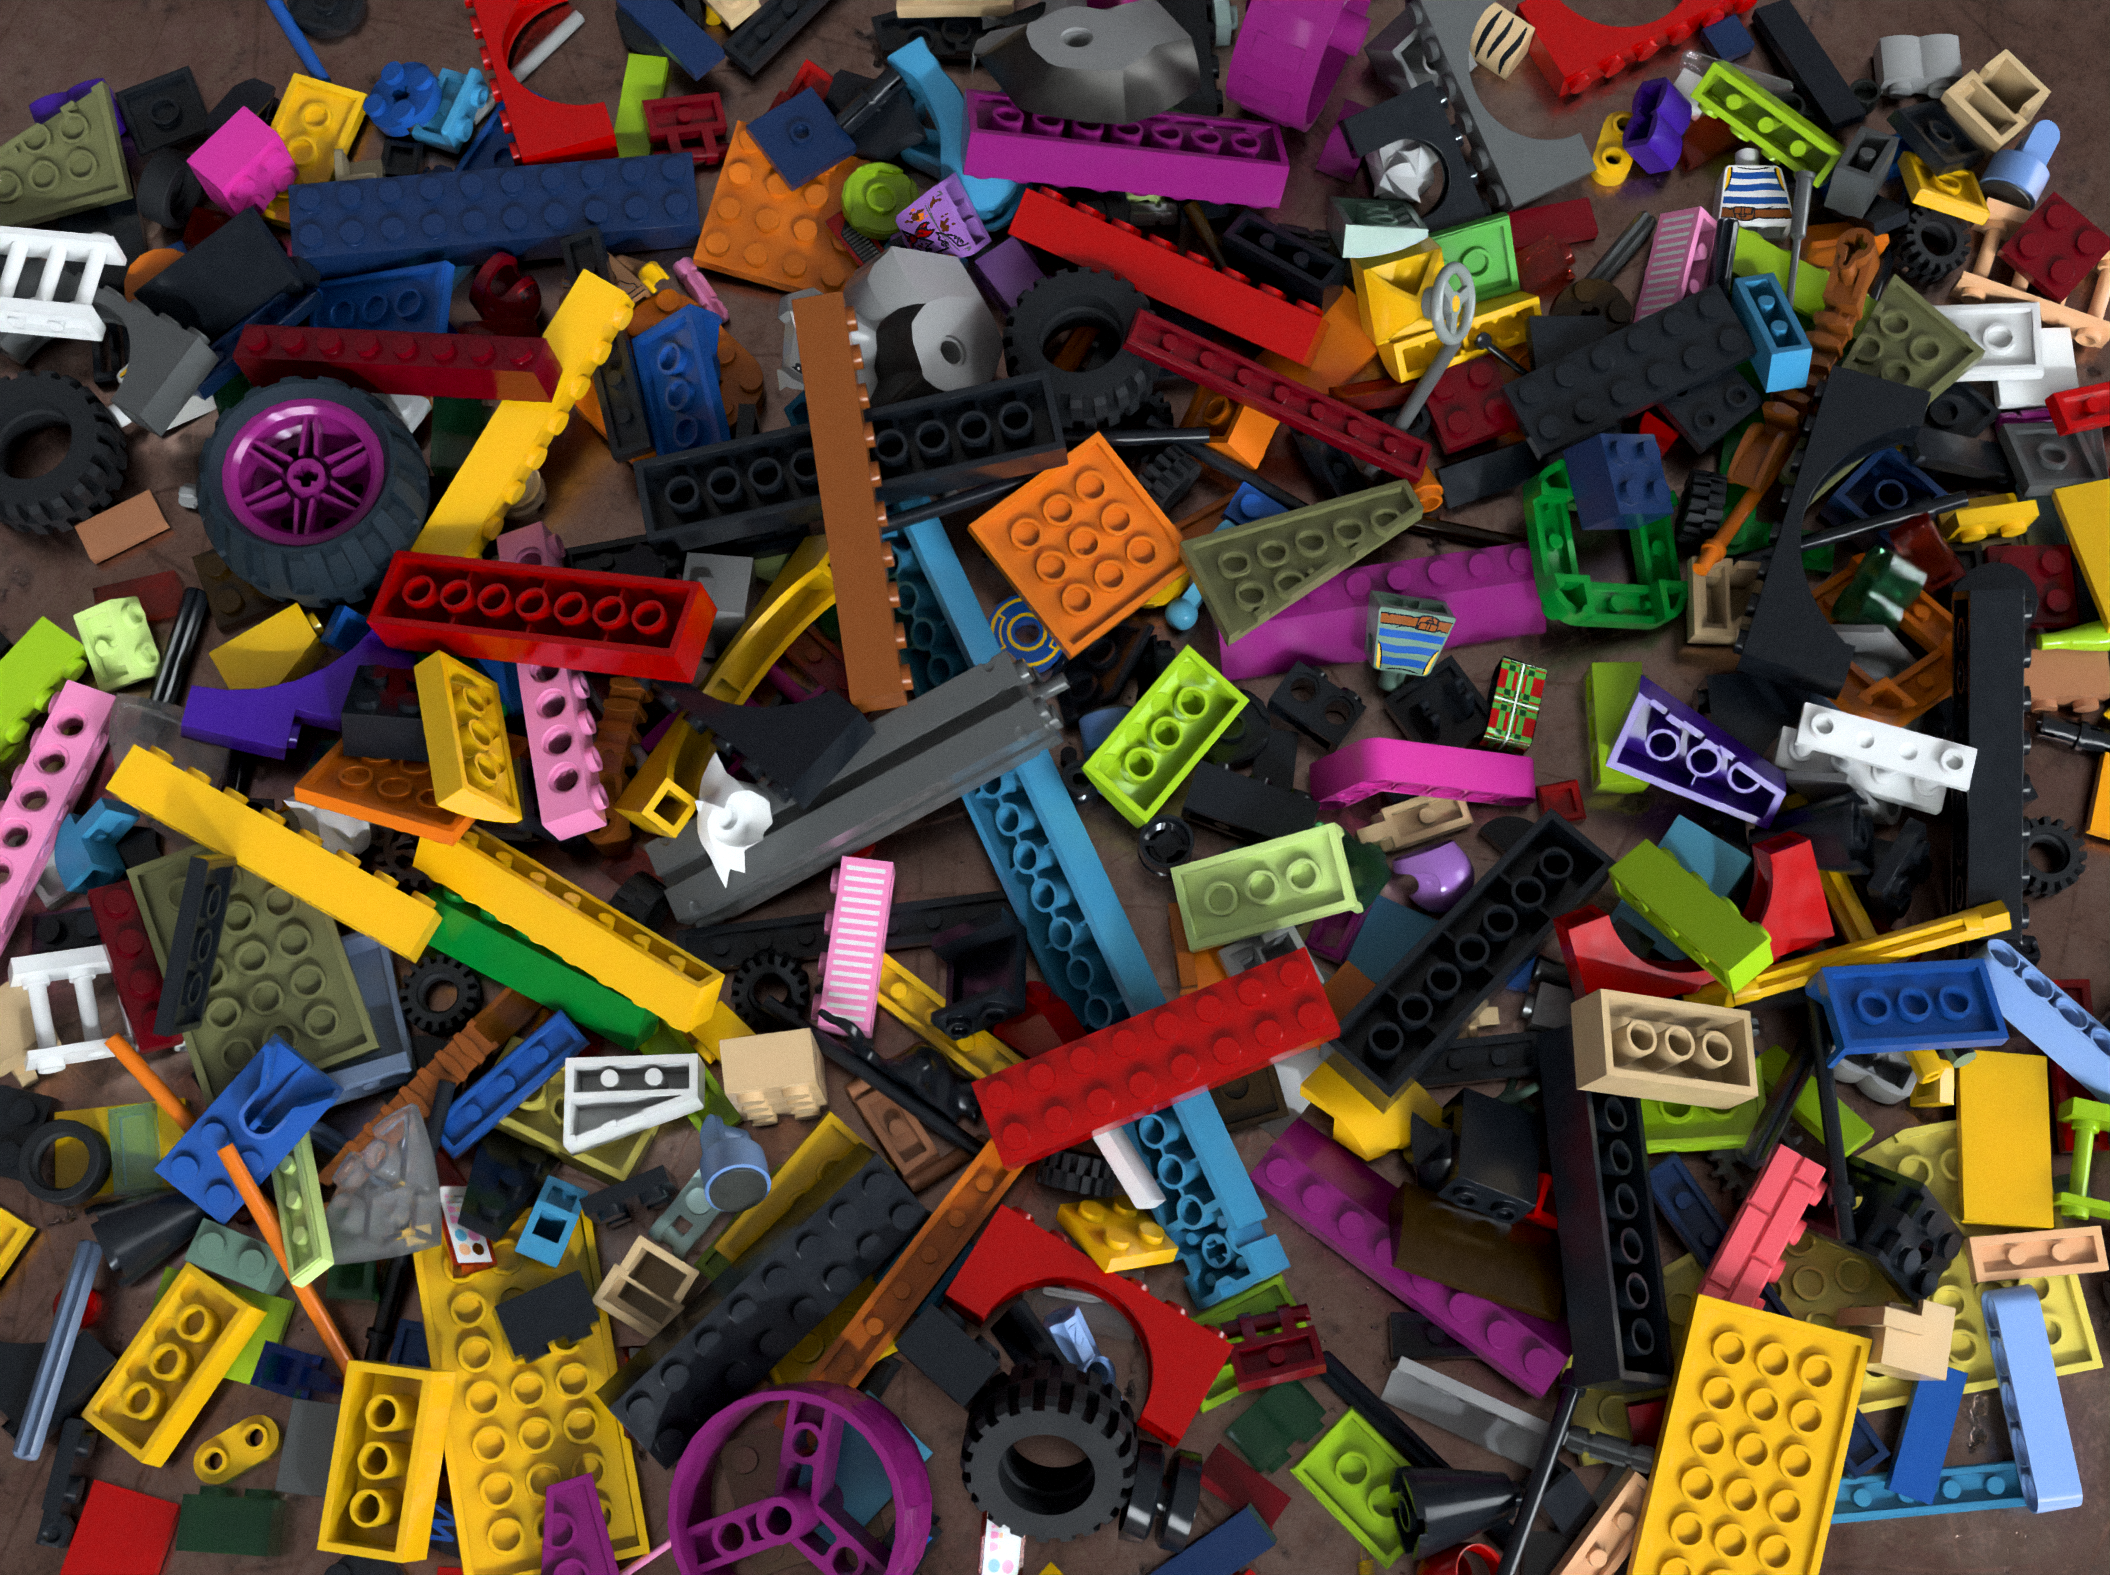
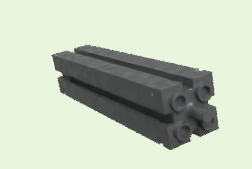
M1004 650L991 657L988 663L978 664L908 702L907 706H901L871 722L870 725L876 733L805 810L792 799L786 804L780 801L766 787L769 784L767 779L758 783L757 785L766 792L769 798L773 823L764 832L763 841L744 851L745 873L730 869L726 888L700 841L697 817L686 823L676 839L665 836L648 842L644 847L656 875L662 877L667 889L664 890V893L677 922L687 925L695 923L698 928L720 925L726 918H733L841 861L842 856L848 857L1033 759L1040 755L1042 750L1051 749L1063 743L1064 740L1058 729L1064 727V724L1052 703L1048 705L1046 700L1070 688L1067 678L1061 672L1043 682L1034 666L1029 667L1023 657L1016 660L1015 656Z

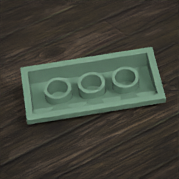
M1329 196L1326 228L1342 258H1363L1389 254L1403 250L1428 238L1429 229L1408 201Z

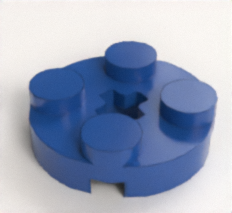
M397 61L390 62L382 69L381 78L374 85L369 97L364 101L363 109L384 134L391 137L406 136L411 134L407 128L414 126L416 123L423 127L436 114L442 101V89L438 86L439 79L423 63L406 62L400 64Z

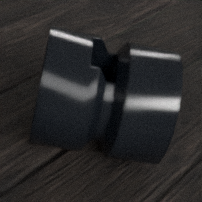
M1165 814L1150 819L1143 826L1139 836L1137 857L1142 871L1148 877L1160 882L1173 881L1170 868L1190 863L1194 849V834L1189 824L1180 817Z

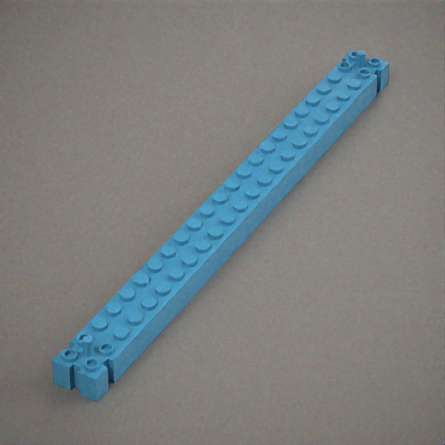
M802 391L784 408L791 426L809 423L805 391ZM927 496L886 505L887 516L931 502V500ZM939 517L882 535L883 542L890 541L892 545L895 567H889L887 570L889 582L897 581L901 607L893 608L896 623L903 622L907 640V648L900 649L902 664H910L914 686L913 692L916 698L980 663H988L991 657L1002 652ZM1048 749L1042 750L1040 755L961 796L1018 921L1027 928V940L1046 982L1051 988V992L1067 1002L1086 1033L1089 1035L1167 1003ZM1209 1091L1121 1126L1167 1199L1156 1208H1151L1158 1225L1163 1228L1165 1234L1179 1247L1174 1260L1176 1262L1184 1259L1190 1274L1184 1277L1183 1280L1198 1311L1227 1300L1252 1287L1253 1284L1266 1280L1291 1267L1277 1235L1273 1234L1267 1237L1266 1231L1263 1229L1260 1221L1268 1218Z

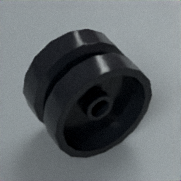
M1138 1439L1134 1485H1132L1131 1496L1126 1506L1121 1508L1118 1539L1142 1544L1148 1538L1154 1517H1156L1155 1542L1157 1547L1182 1554L1195 1518L1199 1500L1203 1463L1201 1453L1178 1448L1172 1454L1166 1474H1164L1165 1450L1163 1445Z

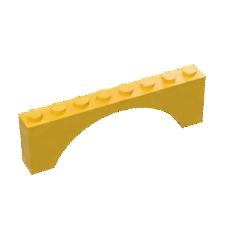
M826 534L804 538L697 689L718 700L743 706L752 691L783 652L817 617L836 602ZM682 711L612 807L646 833L675 839L697 809L695 801L699 798L702 777L710 759L717 750L710 742L713 736L707 731L701 736L697 734L682 719L685 715Z

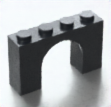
M1433 80L1420 84L1337 122L1352 159L1360 158L1398 140L1419 142L1435 154L1442 168L1443 186L1435 205L1420 217L1429 229L1428 233L1493 215L1486 199L1480 200L1474 186L1479 183L1477 173L1470 161L1465 162L1459 148L1464 145L1462 135L1455 123L1450 125L1445 109L1449 108L1448 100L1440 85L1435 87Z

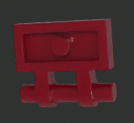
M719 92L642 100L641 113L649 144L665 142L666 150L653 151L652 155L692 152L693 163L703 162L704 165L718 164V160L726 158L730 143L716 144L714 137L726 135L728 128ZM699 138L701 146L681 147L680 140Z
M1289 1303L1276 1305L1274 1311L1251 1316L1250 1312L1236 1315L1237 1319L1220 1323L1221 1331L1226 1334L1227 1340L1238 1337L1242 1339V1342L1232 1344L1234 1348L1229 1355L1239 1393L1327 1373L1326 1361L1315 1325L1298 1329L1296 1327L1298 1323L1311 1321L1307 1303L1291 1307ZM1277 1328L1281 1330V1333L1259 1338L1256 1334Z

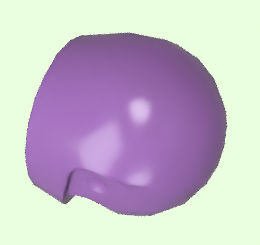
M1454 840L1426 846L1392 860L1394 873L1410 874L1417 879L1419 888L1409 894V897L1419 907L1430 912H1448L1474 886V867L1469 857Z

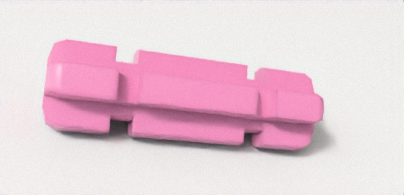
M686 256L675 262L673 265L674 273L679 281L684 284V288L691 298L703 309L718 314L723 321L721 324L727 322L729 319L728 310L718 300L717 294L703 274L697 270L698 267L693 264V260Z

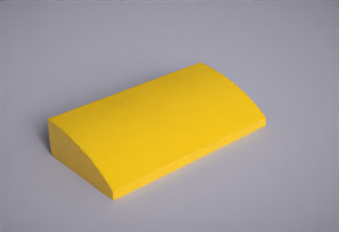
M441 650L436 651L414 666L436 805L475 819L501 823H517L523 818L498 683Z
M187 1261L80 1416L141 1463L162 1468L267 1315V1312L219 1279Z

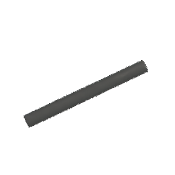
M1461 343L1452 346L1442 344L1391 426L1404 432L1407 431L1462 345ZM1367 462L1361 474L1374 482L1382 469Z

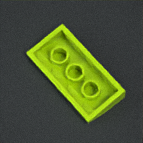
M1187 644L1090 756L1081 769L1102 795L1138 829L1148 823L1250 700Z

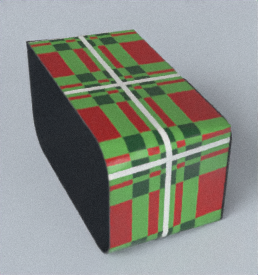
M1503 655L1492 675L1486 701L1492 710L1486 733L1478 738V745L1521 756L1524 755L1533 741L1548 673L1547 670Z

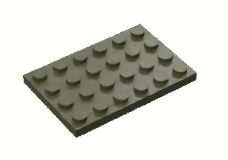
M288 810L278 814L287 820L284 827L298 834L301 826L298 821L299 818L292 810ZM199 843L126 870L163 980L169 960L191 856L217 854ZM237 864L202 1026L199 1029L182 1033L207 1109L274 1033L322 1072L382 1049L336 920Z

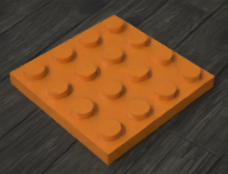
M738 120L693 256V264L791 293L812 287L824 294L838 291L843 293L846 282L853 276L859 265L825 224V221L842 210L840 203L844 182L849 175L854 173L863 164L873 162L850 156L791 192L746 133V125L749 123Z
M1099 431L1067 454L1068 465L1044 470L972 522L967 528L968 532L1069 660L1188 572L1179 554V544L1181 541H1185Z
M507 732L512 760L519 756L528 760L531 757L528 738ZM343 738L294 786L295 801L450 846H454L476 820L475 818L460 815L436 805L429 762L344 756Z

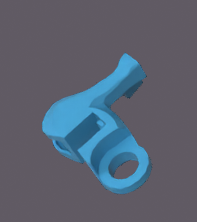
M920 36L889 55L887 60L888 65L891 64L896 69L895 71H898L907 82V85L902 88L909 91L919 122L926 118L927 108L937 130L924 127L928 139L917 146L911 145L901 151L900 155L905 163L937 178L939 182L956 172L987 232H995L1012 223L1026 188L1032 190V182L1020 184L1008 179H977L970 175H963L961 137L964 96L954 81L942 70L938 60L929 51L923 37Z

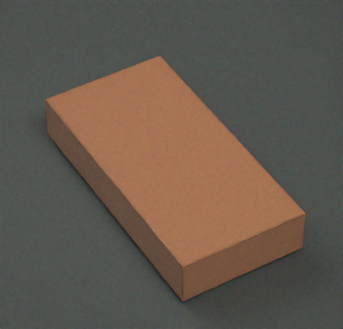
M150 489L74 526L90 559L95 564L170 528Z

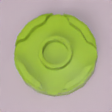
M873 162L863 164L854 173L849 175L844 182L840 203L845 219L854 230L865 237L877 240H888L891 235L900 231L895 217L920 198L916 183L912 178L909 179L903 174L904 170L893 164Z

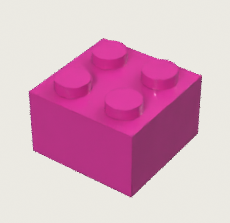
M245 106L239 109L186 160L209 198L232 218L251 206L261 216L266 210L267 205L280 192L286 191L288 185H292L295 178L300 174L279 134Z

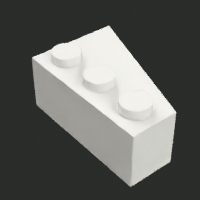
M698 1053L565 1058L563 1146L572 1156L705 1108V1065Z

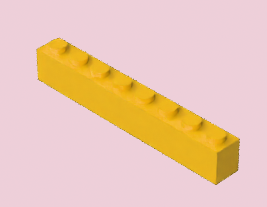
M582 270L541 337L547 339L563 368L552 403L502 400L410 551L476 559L483 558L481 554L489 541L495 540L501 533L504 526L503 518L511 505H516L523 497L526 490L525 483L532 471L539 469L544 463L547 456V447L551 440L565 429L569 420L568 413L575 401L581 400L587 393L591 382L590 377L596 367L602 365L608 359L612 350L611 343L617 333L629 325L633 317L635 303L626 292L588 270Z
M136 744L132 746L105 787L116 798L217 854L235 856L238 866L416 964L443 920L439 913L434 910L437 904L435 901L415 890L411 896L396 889L399 882L380 870L376 869L373 875L358 868L361 861L342 849H338L336 854L327 851L321 847L324 840L304 828H301L298 834L284 827L287 820L272 810L264 807L259 813L246 806L249 799L234 789L226 786L224 791L221 792L209 785L212 779L194 767L189 766L184 772L172 765L175 758L153 745H151L148 751Z
M475 824L469 827L454 846L437 843L423 837L419 838L412 866L427 874L432 881L443 884L460 894L465 901L478 905L494 915L499 922L509 924L528 936L532 942L543 945L558 954L566 963L577 966L589 973L602 985L620 992L631 999L635 1005L646 1008L664 1019L669 1026L687 1033L712 1018L725 974Z

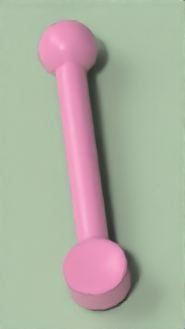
M670 1537L651 1549L650 1553L644 1554L619 1571V1574L631 1575L671 1548Z

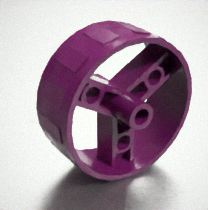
M1247 0L1245 5V12L1247 13L1229 67L1226 82L1227 100L1240 105L1244 110L1287 128L1290 126L1302 132H1307L1313 126L1330 98L1349 56L1356 57L1363 45L1371 23V19L1366 17L1372 0Z
M823 1380L785 1382L742 1396V1399L733 1402L713 1415L690 1440L677 1464L669 1491L667 1524L672 1553L681 1575H735L728 1563L768 1548L791 1542L825 1575H913L923 1557L931 1529L932 1493L927 1467L914 1438L899 1418L877 1399L851 1386ZM789 1400L774 1495L712 1518V1480L719 1455L732 1432L751 1412L768 1401ZM845 1420L863 1434L880 1457L890 1480L896 1509L895 1542L892 1552L843 1509L844 1496L841 1488L835 1483V1476ZM808 1430L812 1431L818 1439L816 1451L807 1443L806 1435ZM810 1464L813 1467L812 1480L798 1485L802 1465ZM735 1524L740 1526L744 1533L743 1543L734 1535ZM826 1525L834 1533L837 1540L834 1544L830 1545L817 1535L814 1530ZM847 1547L854 1550L859 1560L858 1567H854L848 1562L846 1557Z

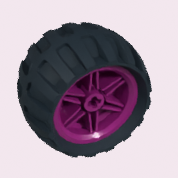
M289 376L280 378L279 383L261 388L259 385L244 393L245 398L232 409L227 407L216 420L215 431L211 438H206L199 457L198 468L200 473L196 481L197 504L204 529L211 544L224 563L239 578L254 586L261 593L278 601L294 603L295 600H298L305 607L329 608L331 603L346 601L352 604L366 599V594L382 585L394 553L397 550L410 551L429 520L431 492L428 470L414 436L404 422L380 399L361 388L353 387L351 389L348 384L338 379L318 376V379L314 380L304 379L301 376ZM354 486L363 487V492L359 497L350 492ZM287 519H293V529H284L282 527L283 522Z

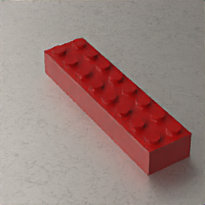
M1042 185L1038 192L1026 188L1007 232L1008 234L1078 266L1091 267V271L1100 274L1101 269L1114 272L1115 280L1119 281L1121 278L1128 279L1134 284L1135 291L1143 292L1144 295L1311 369L1330 326V323L1322 318L1324 311L1320 310V308L1301 299L1297 300L1295 306L1285 301L1288 295L1262 282L1258 289L1249 286L1250 278L1226 266L1223 267L1221 273L1212 270L1215 263L1192 251L1187 250L1184 257L1176 253L1179 247L1153 234L1149 235L1148 240L1140 238L1143 231L1117 218H1113L1110 225L1104 222L1107 216L1098 210L1078 201L1075 208L1069 206L1070 199Z
M397 550L394 553L366 622L388 648L435 653L441 650L453 656L692 684L718 609L701 582Z
M1302 947L971 1082L1003 1167L1010 1172L1340 1037L1341 1029L1307 949Z

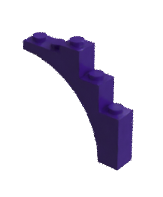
M371 629L353 649L333 663L292 682L259 689L235 690L191 685L181 722V738L284 761L287 747L296 749L301 724L294 722L342 732L341 712L358 665L369 666L378 664L389 668L413 669L416 655L406 653L409 650L388 648L375 631Z

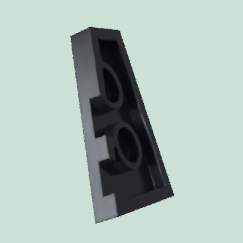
M897 10L871 17L872 28L883 58H888L889 55L921 36L936 59H972L977 40L987 35L990 31L997 30L996 26L983 29L981 17L898 18Z
M493 1128L479 1140L457 1224L497 1243L541 1192L547 1176H555L561 1159L546 1153L541 1148L531 1146Z

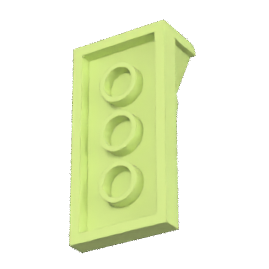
M1333 822L1170 868L1189 951L1193 953L1350 910L1356 914L1363 912L1362 904L1356 899L1341 839L1344 836L1343 828Z

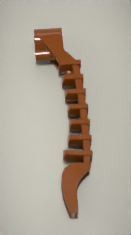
M1859 227L1845 231L1839 237L1836 244V255L1826 288L1822 294L1825 309L1824 311L1815 312L1813 320L1816 328L1814 331H1806L1805 333L1813 348L1807 386L1773 392L1775 402L1766 401L1763 404L1765 425L1755 421L1746 430L1727 471V483H1736L1754 489V492L1761 493L1776 464L1785 454L1792 451L1796 438H1801L1802 428L1808 413L1813 414V408L1816 404L1812 402L1818 380L1819 378L1827 380L1832 366L1842 359L1844 355L1843 349L1847 341H1851L1853 337L1852 330L1856 322L1860 321L1863 317L1862 311L1867 291L1880 266L1875 238L1869 230Z
M615 675L614 678L610 679L609 685L611 690L608 699H604V714L602 720L597 723L596 728L599 731L596 742H593V746L597 748L603 764V769L598 771L600 783L604 786L609 799V807L605 809L607 826L583 833L605 856H617L623 853L629 847L632 840V831L629 827L630 820L612 807L631 782L624 772L625 767L634 766L637 762V758L630 751V748L633 745L641 744L642 736L636 730L637 724L646 722L648 718L642 705L643 703L652 702L654 699L651 689L646 692L629 676Z
M507 986L489 1005L471 1018L460 1033L457 1032L452 1036L451 1042L443 1050L439 1049L434 1054V1059L425 1068L421 1067L416 1072V1077L407 1086L403 1085L398 1090V1095L388 1105L384 1104L380 1108V1113L370 1123L366 1122L362 1126L363 1130L352 1141L349 1140L334 1159L318 1174L320 1188L325 1186L328 1189L333 1188L335 1185L337 1186L347 1177L339 1185L335 1193L339 1199L334 1205L329 1202L323 1203L325 1216L332 1217L343 1212L348 1204L379 1171L378 1166L388 1156L393 1157L397 1153L396 1147L405 1138L410 1139L414 1135L413 1130L423 1120L428 1121L439 1079L456 1082V1087L458 1085L462 1087L467 1082L468 1075L473 1070L478 1072L483 1067L486 1057L490 1053L495 1055L509 1042L510 1038L513 1035L515 1036L544 1005Z

